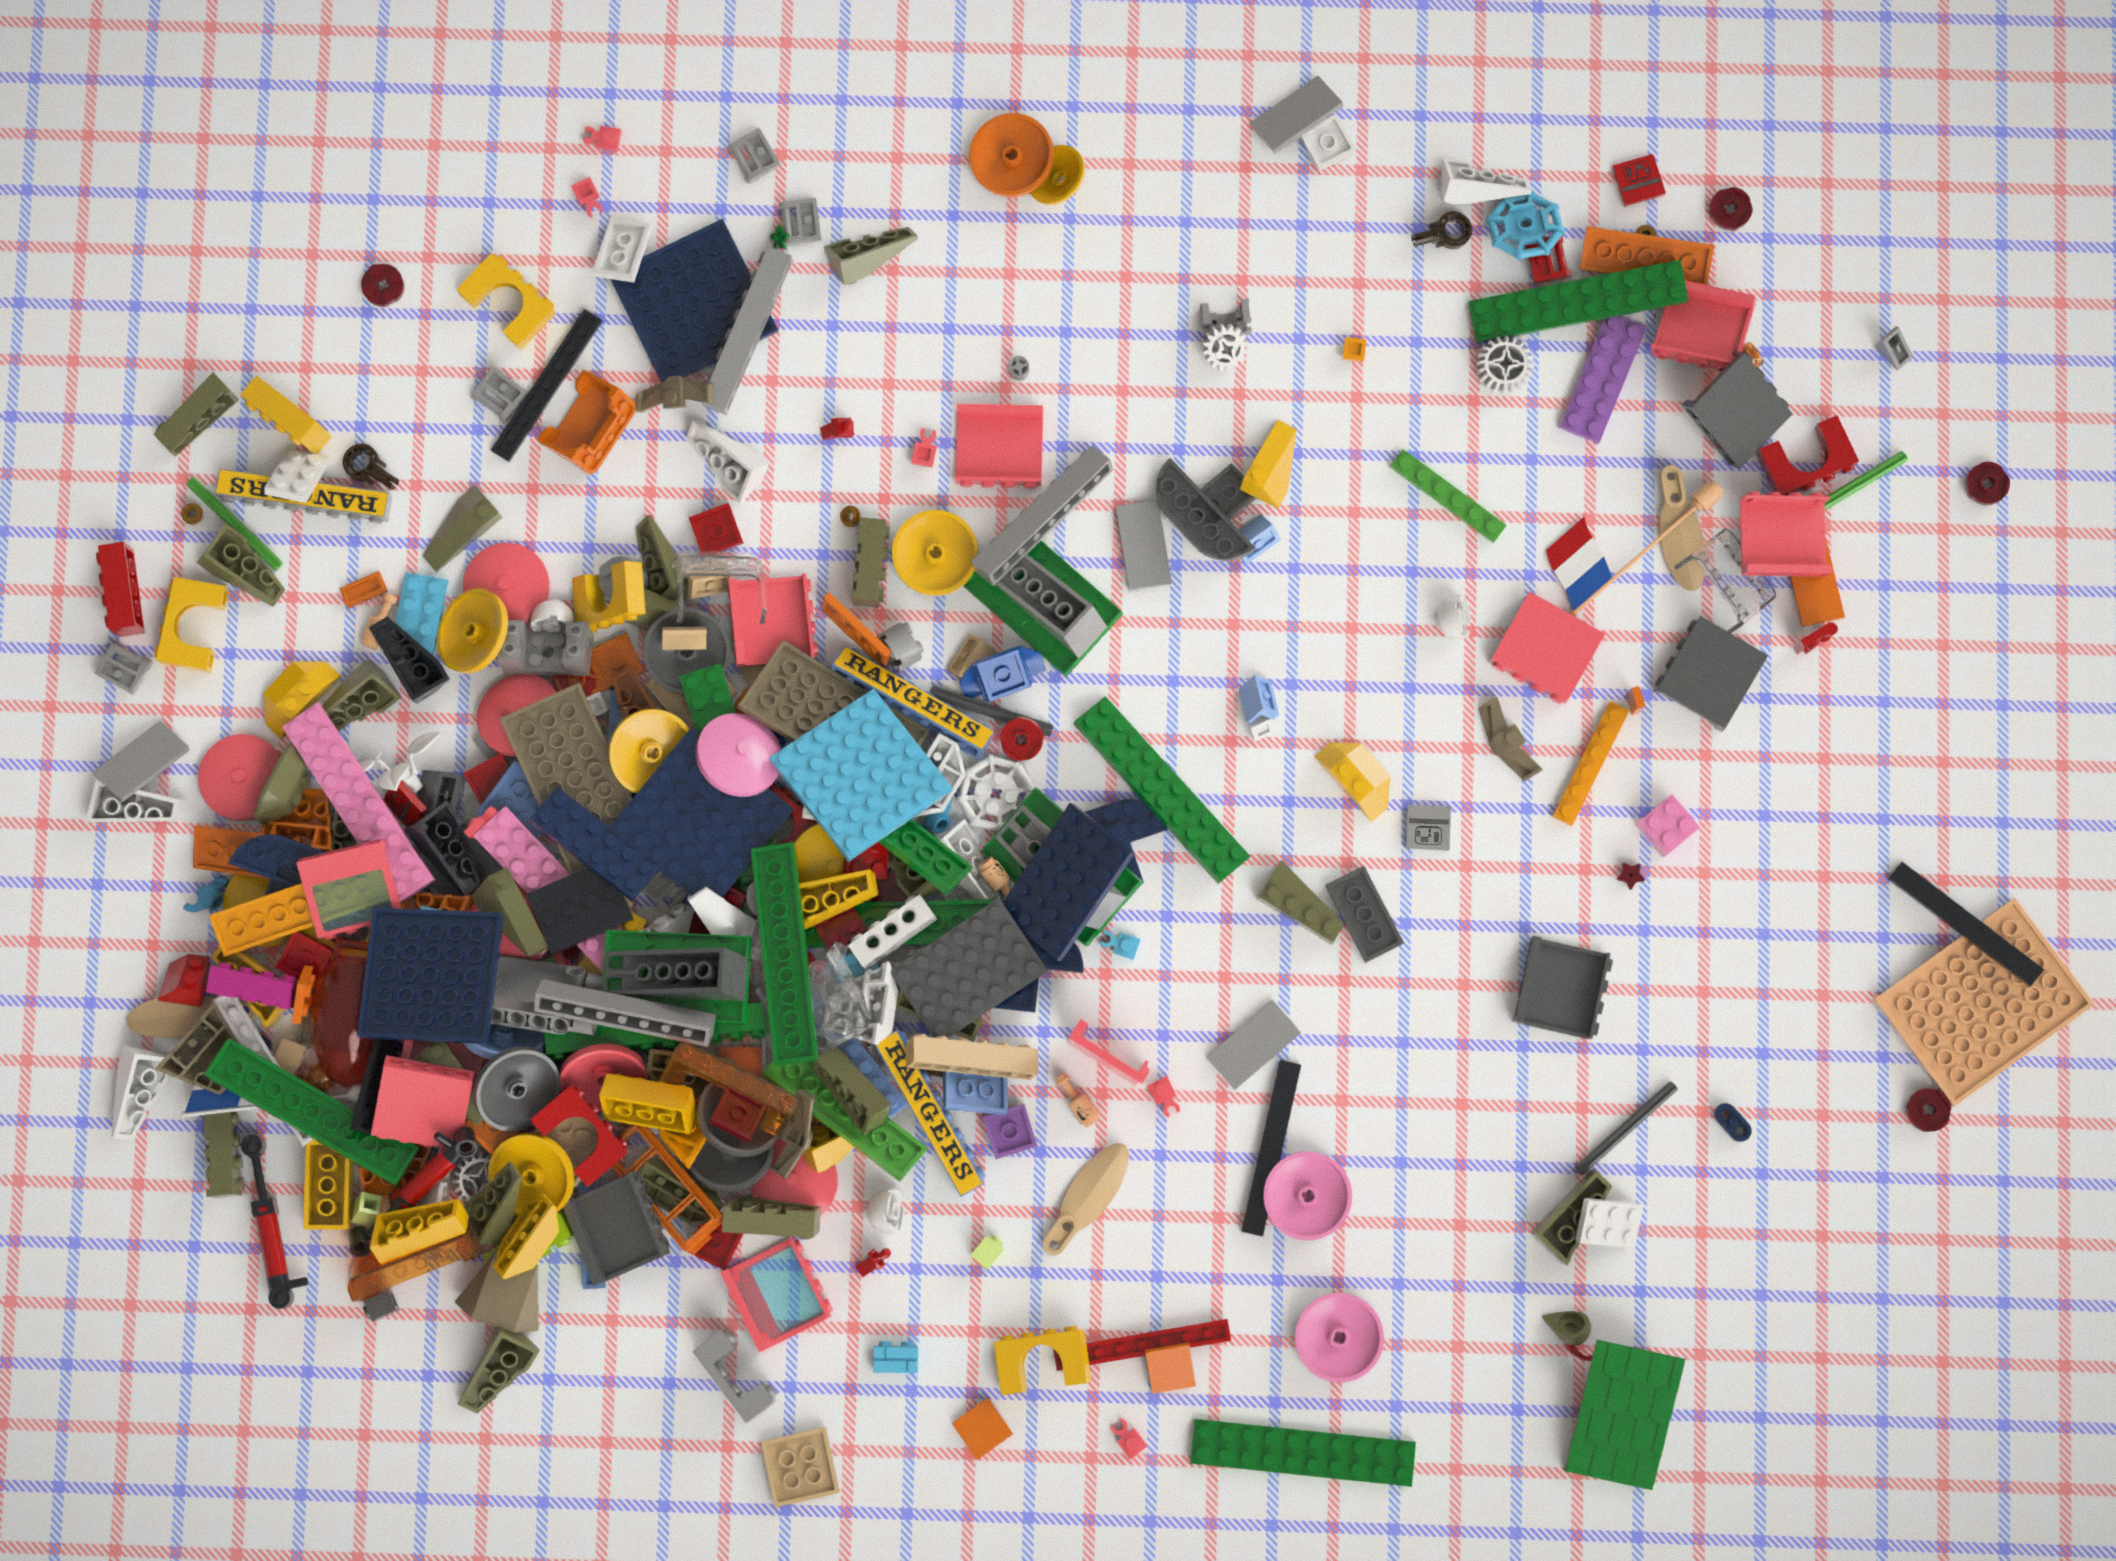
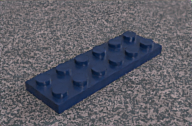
M558 787L529 819L530 823L632 902L661 868L646 855L630 847L610 831L606 824Z

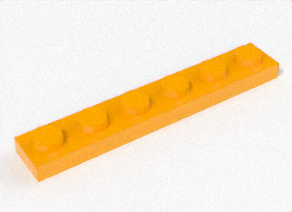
M1609 701L1552 816L1553 818L1571 827L1573 826L1629 710Z

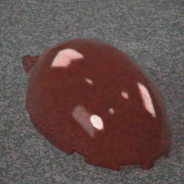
M336 937L333 959L326 964L317 979L310 1003L311 1042L318 1063L328 1078L345 1088H349L355 1084H362L374 1039L357 1037L367 957L342 955V948L368 951L369 942L343 940L342 937Z

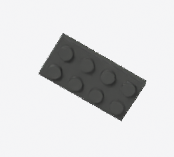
M1365 866L1325 885L1364 963L1404 944Z

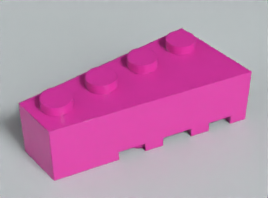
M218 962V966H210L206 992L231 998L239 997V999L244 1001H261L260 1004L278 1006L281 1009L294 1008L298 981H295V976L282 974V978L274 977V972L261 970L260 974L252 972L253 968L242 966L237 970L231 968L232 964Z

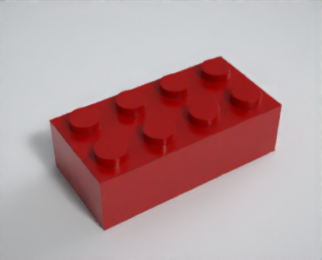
M124 541L98 545L99 552H96L97 564L101 565L99 582L104 588V594H102L101 598L102 604L107 610V615L104 616L106 628H109L118 637L144 634L145 628L134 549Z

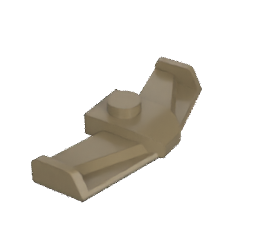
M679 375L670 376L664 382L636 394V411L643 413L660 404H663V409L686 407L685 399L714 404L713 383L683 378Z
M1497 696L1478 708L1490 743L1489 747L1495 756H1498L1524 782L1543 771L1520 748L1521 745L1526 743V740L1514 723L1507 728Z
M803 1089L796 1091L795 1119L787 1121L781 1138L787 1144L774 1165L770 1167V1170L785 1179L789 1177L804 1150L809 1149L813 1139V1133L810 1128L813 1103L816 1096Z

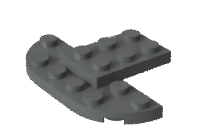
M1169 458L1157 476L1156 498L1163 514L1200 553L1215 560H1237L1248 556L1256 550L1253 544L1231 522L1235 516L1257 499L1240 490L1244 479L1243 474L1231 463L1200 489Z

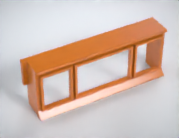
M631 1124L619 1136L627 1142L636 1132H639L651 1148L627 1170L620 1161L612 1167L622 1178L627 1173L637 1171L656 1153L660 1156L690 1194L666 1216L654 1202L652 1208L655 1215L659 1217L663 1228L683 1251L694 1255L712 1238L710 1233L722 1223L723 1213L718 1210L649 1127ZM696 1199L711 1219L686 1241L671 1221Z

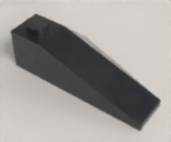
M388 616L369 627L403 687L415 704L436 693L450 680L440 661Z

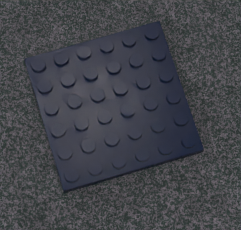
M723 218L642 257L634 282L610 279L661 383L670 376L679 375L685 378L718 362L716 359L720 348H724L727 342L725 340L726 333L729 328H733L735 323L733 321L734 314L743 305L741 300L746 289L749 290L752 284L750 282L751 274ZM771 314L759 341L779 332Z
M691 727L608 829L630 847L646 855L660 866L659 870L691 896L707 887L723 898L752 862L751 849L764 847L794 809L770 789H766L757 795L738 797L726 794L711 785L701 773L696 760V743L700 733Z
M373 908L357 1037L362 1039L489 1044L504 914L502 912Z

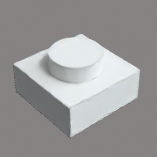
M600 691L586 697L596 718L609 712Z
M1266 716L1257 717L1251 724L1248 723L1255 742L1275 733L1271 719Z

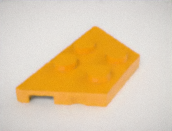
M699 1098L694 1099V1100H695L696 1109H697V1103H698ZM697 1116L695 1117L690 1134L662 1129L659 1131L661 1140L685 1167L690 1169L707 1140L699 1128Z

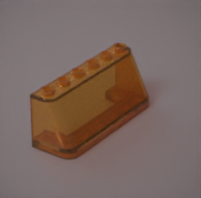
M680 1043L674 1048L660 1077V1080L668 1084L682 1085L687 1072H690L723 1089H726L728 1086L767 1105V1112L759 1128L777 1137H780L797 1107V1099L792 1093L689 1043Z
M468 1225L464 1234L381 1265L371 1250L367 1256L354 1257L350 1260L348 1264L347 1290L352 1302H363L380 1294L382 1290L460 1260L467 1262L482 1256L485 1252L482 1244L477 1242Z

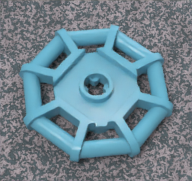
M1531 191V194L1502 198L1492 213L1486 216L1485 220L1492 238L1491 245L1517 258L1518 261L1540 255L1548 256L1551 254V249L1559 238L1565 235L1566 231L1561 221L1559 205L1535 194L1534 191ZM1526 201H1528L1527 203H1524V204L1514 205L1515 203H1520V202H1526ZM1532 202L1538 204L1539 206L1545 209H1536L1535 205H1533ZM1508 208L1509 213L1507 216H1500L1504 209ZM1546 216H1552L1553 224H1548ZM1523 221H1526L1527 224H1531L1527 228L1521 226ZM1497 224L1503 225L1505 233L1499 235ZM1547 232H1552L1553 234L1545 243L1543 241L1544 235ZM1509 239L1514 245H1519V248L1517 249L1504 241ZM1537 243V245L1539 246L1536 248L1523 250V247L1525 245Z

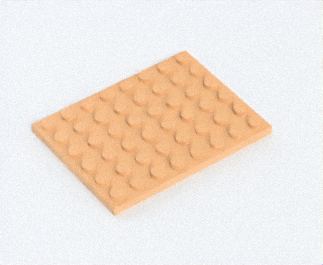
M2015 898L1981 922L2044 969L2031 987H2028L1967 939L1960 936L1873 999L1940 1091L1948 1097L1952 1107L1956 1106L2095 1005Z

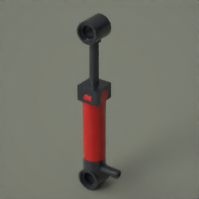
M461 1127L454 1132L452 1140L441 1132H436L434 1139L445 1147L405 1185H398L388 1194L390 1208L386 1212L417 1207L416 1204L464 1158L473 1156L477 1152L474 1130L469 1127ZM375 1222L368 1229L358 1226L350 1230L348 1234L349 1249L353 1256L364 1257L371 1252L370 1244Z
M248 1135L242 1139L240 1148L245 1155L251 1158L259 1200L250 1203L253 1217L256 1218L269 1289L268 1300L272 1307L286 1309L294 1302V1293L291 1289L307 1286L308 1278L302 1277L289 1280L277 1215L279 1214L277 1198H267L260 1156L266 1151L267 1144L262 1137ZM256 1140L258 1148L256 1151L251 1152L249 1144L251 1141ZM280 1292L286 1294V1300L282 1304H279L277 1301V1295Z

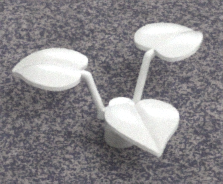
M430 732L423 734L408 746L407 752L409 753L412 771L409 770L410 766L408 763H401L391 770L384 762L378 759L382 754L379 750H372L363 754L358 759V762L365 772L374 763L380 764L386 770L377 779L376 783L378 786L397 791L398 785L402 780L415 794L423 785L416 776L419 772L415 767L414 756L425 751L443 733Z

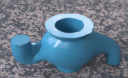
M951 801L944 812L926 815L925 823L921 826L927 831L933 830L937 834L946 831L951 824V819L948 817Z
M220 875L214 879L212 884L202 885L196 892V896H198L197 902L194 905L186 903L183 909L191 913L207 908L210 911L216 910L222 904L224 897L220 889L222 886L227 887L230 880Z

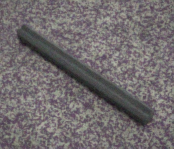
M932 686L930 689V693L937 699L953 706L1005 723L1016 717L1023 716L1034 720L1040 726L1045 736L1049 737L1052 734L1053 725L937 686Z
M1670 1081L1575 1166L1578 1173L1584 1175L1678 1091L1677 1086Z

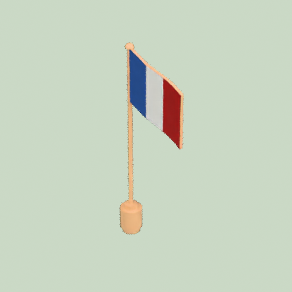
M1713 480L1710 483L1704 484L1691 496L1693 499L1691 504L1693 506L1613 577L1603 553L1589 532L1585 516L1546 550L1550 566L1566 591L1572 607L1570 614L1577 617V613L1694 510L1699 512L1701 510L1704 512L1708 511L1724 494L1721 487Z

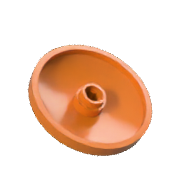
M1007 113L990 119L978 129L970 145L969 162L975 178L987 191L1002 197H1019L1033 192L1048 178L1054 163V146L1049 133L1037 120L1024 114Z

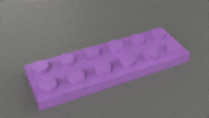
M1622 316L1603 320L1559 429L1594 443H1600L1647 326Z

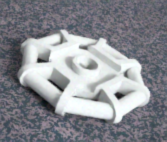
M988 754L989 756L967 769L964 768L966 776L960 785L956 802L960 804L969 819L970 826L997 832L1005 823L1002 822V816L1018 808L1016 804L1019 794L1025 793V800L1037 786H1034L1021 761ZM990 765V773L981 778L974 775ZM994 765L1010 768L1012 770L1009 772V774L995 771ZM1015 773L1018 774L1025 787H1017L1012 779ZM972 779L976 782L974 795H967ZM993 789L1002 791L1000 799L997 800L996 797H990ZM975 800L981 810L977 816L968 801ZM984 814L993 815L998 818V823L981 818Z

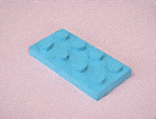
M406 572L395 623L434 656L437 632L442 618L449 581L447 579Z

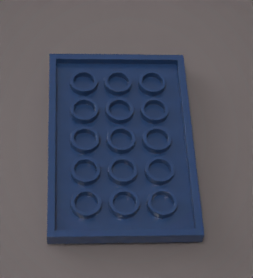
M1070 802L1002 903L1025 934L1057 961H1062L1135 853L1077 805Z

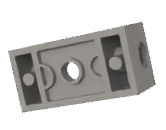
M508 620L506 638L498 653L497 660L504 674L590 676L594 635L588 622L566 621L565 633L529 632L524 620ZM553 650L554 654L551 657H543L545 651Z
M719 1330L692 1352L744 1422L749 1423L778 1400L775 1396L778 1394L771 1384L761 1383L744 1397H741V1394H743L741 1388L736 1382L731 1383L727 1377L730 1374L723 1365H717L718 1362L738 1348L735 1344L738 1340L731 1331Z

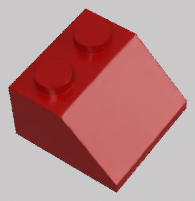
M187 954L169 963L158 1001L201 1007L206 994L211 966L210 957Z

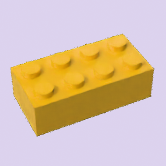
M606 1074L599 1094L605 1119L690 1134L696 1117V1105L692 1088L685 1085L667 1084L663 1081H649L640 1077L632 1078L621 1074Z
M311 1141L306 1144L303 1229L351 1230L353 1227L350 1219L353 1204L354 1162L317 1141Z

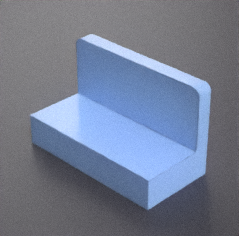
M1262 514L1239 529L1256 549L1248 556L1241 558L1242 561L1248 564L1281 540L1273 524Z
M1254 675L1239 688V695L1247 723L1251 724L1260 715L1275 719L1279 715L1270 680Z

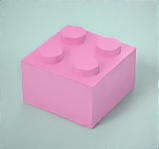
M1673 794L1635 824L1663 858L1701 828Z

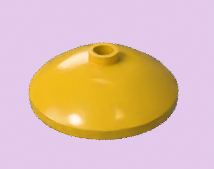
M1068 145L1054 146L1052 170L1045 182L1030 193L1031 196L1045 205H1056L1073 196L1081 186L1085 176V162L1082 155L1075 148Z

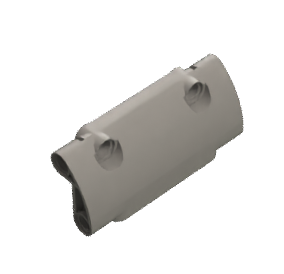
M499 955L491 1024L554 1034H565L567 1031L588 1035L595 1034L598 1024L534 1012L535 996L542 979L602 991L603 974L589 972L587 975L585 969L580 966Z

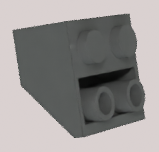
M423 770L420 780L423 786L418 791L417 797L427 807L424 814L447 800L458 815L466 779L462 775Z

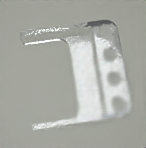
M1728 529L1721 530L1674 566L1677 570L1691 559L1696 560L1708 574L1710 581L1717 586L1722 597L1731 605L1737 616V622L1724 632L1726 637L1743 626L1776 598L1775 589L1765 576H1741V543Z
M681 551L676 553L673 565L677 623H682L684 611L682 581L687 576H749L755 578L757 581L760 624L765 623L767 603L764 565L756 554L750 552Z
M835 944L830 946L825 955L844 988L813 1004L819 1055L864 1033L870 1025L863 991ZM764 980L755 988V992L768 1012Z

